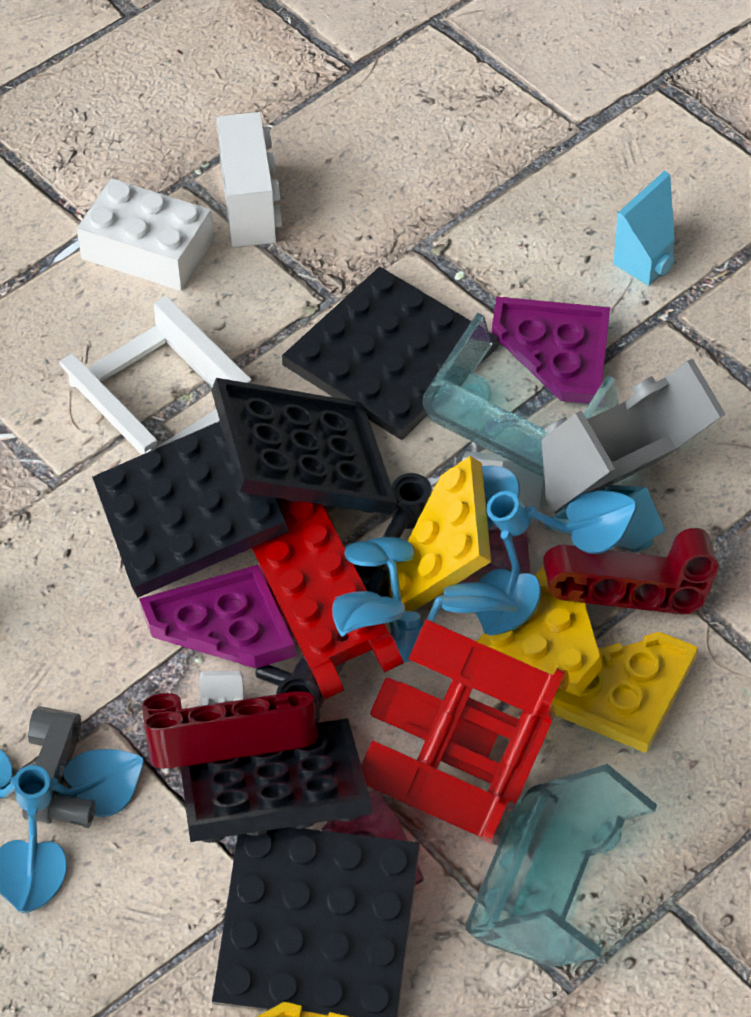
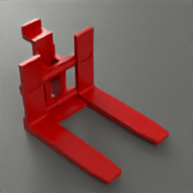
M426 619L408 660L451 678V684L444 699L441 700L403 682L385 678L372 706L370 715L373 718L424 739L425 742L416 760L372 740L361 764L367 786L479 836L483 841L498 845L501 836L494 833L504 810L513 812L555 717L556 713L552 701L558 688L566 691L570 682L568 670L557 666L554 674H549ZM472 689L523 710L520 718L517 719L470 698ZM498 735L510 740L500 763L488 758ZM440 761L490 783L488 791L438 770Z

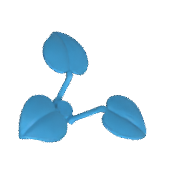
M482 466L488 529L492 528L495 524L500 529V536L505 543L512 570L511 572L506 569L492 570L484 575L479 582L498 587L515 601L518 606V612H475L484 633L494 636L511 630L514 631L532 617L540 603V582L532 574H519L520 564L512 542L513 536L521 535L527 530L531 518L563 532L572 531L571 539L577 548L589 554H599L611 550L623 539L637 510L636 502L629 496L618 492H587L576 497L568 504L566 515L570 523L565 524L536 511L533 506L525 507L519 500L520 483L510 470L500 466Z
M379 537L346 545L344 554L349 562L360 566H379L383 564L388 566L393 598H381L378 594L368 591L350 592L338 596L334 600L332 608L333 620L338 632L343 637L358 628L389 622L391 635L399 649L403 662H413L408 660L424 622L420 620L421 616L419 613L405 611V606L401 602L396 562L412 560L414 558V547L408 541L396 537ZM482 582L459 583L447 586L444 589V596H439L435 599L427 620L435 622L441 608L455 613L484 611L518 612V606L515 601L496 586Z
M98 749L83 752L70 760L64 769V779L71 788L68 789L59 784L57 778H50L47 771L37 765L25 766L12 777V765L9 757L0 750V798H6L15 791L17 803L28 813L29 843L22 840H13L0 848V894L18 912L29 913L46 905L57 894L65 880L67 863L61 846L50 841L37 843V812L49 805L52 791L55 790L65 796H77L80 799L95 800L94 816H112L122 811L134 795L143 767V758L141 756L115 749Z

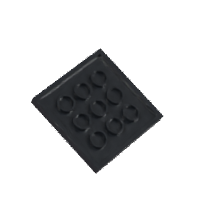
M379 266L282 355V365L332 397L361 402L371 422L402 441L498 348V337Z
M222 378L215 379L211 391L239 492L252 496L281 498L291 502L301 501L321 504L330 508L341 507L361 510L365 513L392 515L397 505V500L365 407L361 402Z
M220 421L158 447L152 452L149 451L92 476L131 587L137 598L289 532L276 498L252 496L239 492Z
M349 719L317 723L318 740L307 747L180 767L190 842L214 843L228 836L241 834L258 836L266 834L273 829L286 827L303 829L311 827L318 822L331 820L347 822L356 820L362 815L372 814L370 795Z
M293 827L273 829L266 834L258 836L248 834L237 835L212 1003L214 1005L268 1011L282 1002L301 1005L302 1011L327 1016L329 1012L349 1017H398L420 843Z

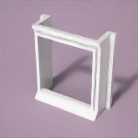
M167 296L154 303L156 326L89 367H86L73 353L59 360L60 366L69 375L70 386L77 387L141 454L149 451L152 452L158 447L218 422L217 410L215 409L158 446L157 439L102 384L106 379L167 343L211 387H213L216 378L252 383V379Z

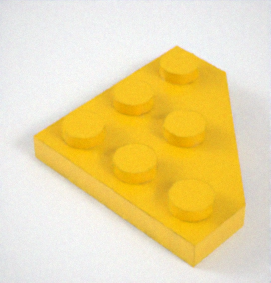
M472 456L467 457L440 476L408 539V542L414 547V558L409 561L396 562L401 602L405 606V611H415L442 594L447 586L459 583L491 562L482 462ZM389 576V578H388L389 597H390V598H393V595H392V587H391V579H390V576Z
M542 566L534 575L540 582L541 599L532 617L514 631L510 630L494 636L483 633L477 642L552 675L557 666L568 670L570 682L566 692L580 696L603 668L585 603L556 599L549 591L544 566Z
M659 631L643 636V641L621 646L620 643L598 648L603 666L602 670L580 696L558 689L552 701L555 715L647 753L697 658L699 647Z

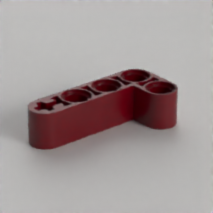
M689 528L680 532L674 539L667 557L608 550L599 554H589L574 545L554 546L543 556V566L549 591L556 599L680 615L694 613L704 605L719 568L710 536L704 529Z
M288 692L182 709L181 699L178 695L159 693L146 698L142 703L149 760L152 766L161 769L303 748L314 744L319 737L314 697L307 692Z

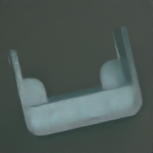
M477 312L424 393L423 406L425 412L434 423L540 476H544L541 440L547 436L546 431L489 402L491 398L489 384L484 378L474 374V371L492 345L485 317ZM607 375L583 413L586 419L619 404L614 378Z
M609 764L529 788L519 798L511 813L467 919L466 931L482 944L548 967H558L600 958L603 949L565 920L589 857L612 850L621 839V829L624 821L655 812L657 804Z

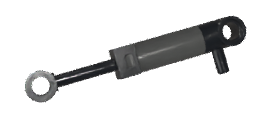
M406 473L394 480L392 489L397 505L392 513L393 519L383 537L401 538L405 529H414L432 494L431 483L420 474ZM353 564L368 592L376 593L381 598L389 596L388 571L383 570L386 564L379 566ZM303 654L292 673L272 665L256 668V678L278 686L276 694L299 691L311 694L314 697L316 720L319 723L321 717L320 709L325 699ZM346 662L335 666L338 676Z

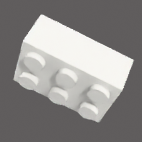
M260 112L216 116L221 172L232 247L276 243L275 227H282L280 205H273V202L280 201L278 178L271 179L270 175L276 174L274 152H266V149L272 148L270 127L262 126Z
M112 178L77 227L81 259L182 291L214 241L211 209Z

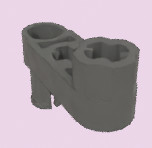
M38 706L32 712L28 731L29 743L42 746L35 765L45 769L50 778H57L58 783L63 785L64 769L72 759L79 739L81 716L79 713ZM53 790L49 805L37 812V822L51 824L55 820L90 828L95 815V800L60 795ZM22 809L23 818L28 820L27 811Z

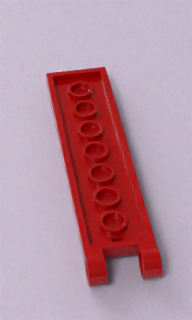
M276 498L289 532L251 549L324 699L326 700L345 691L335 666L370 650H373L384 673L404 664L399 649L384 623L358 628L343 637L340 635L333 620L332 608L334 600L345 593L367 590L353 563L346 559L344 554L346 549L323 505L301 501L291 502L286 499Z

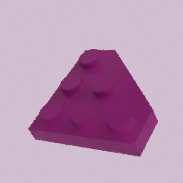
M496 296L492 334L498 337V342L560 401L600 405L610 307Z
M259 565L139 599L141 610L152 638L252 668H259L296 657L295 644Z

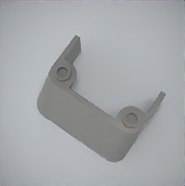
M693 358L659 381H655L653 376L636 384L632 387L634 395L625 402L589 419H586L581 410L569 419L566 417L561 418L544 429L547 436L541 440L545 493L546 500L554 513L567 508L571 501L584 493L601 491L659 462L726 415Z

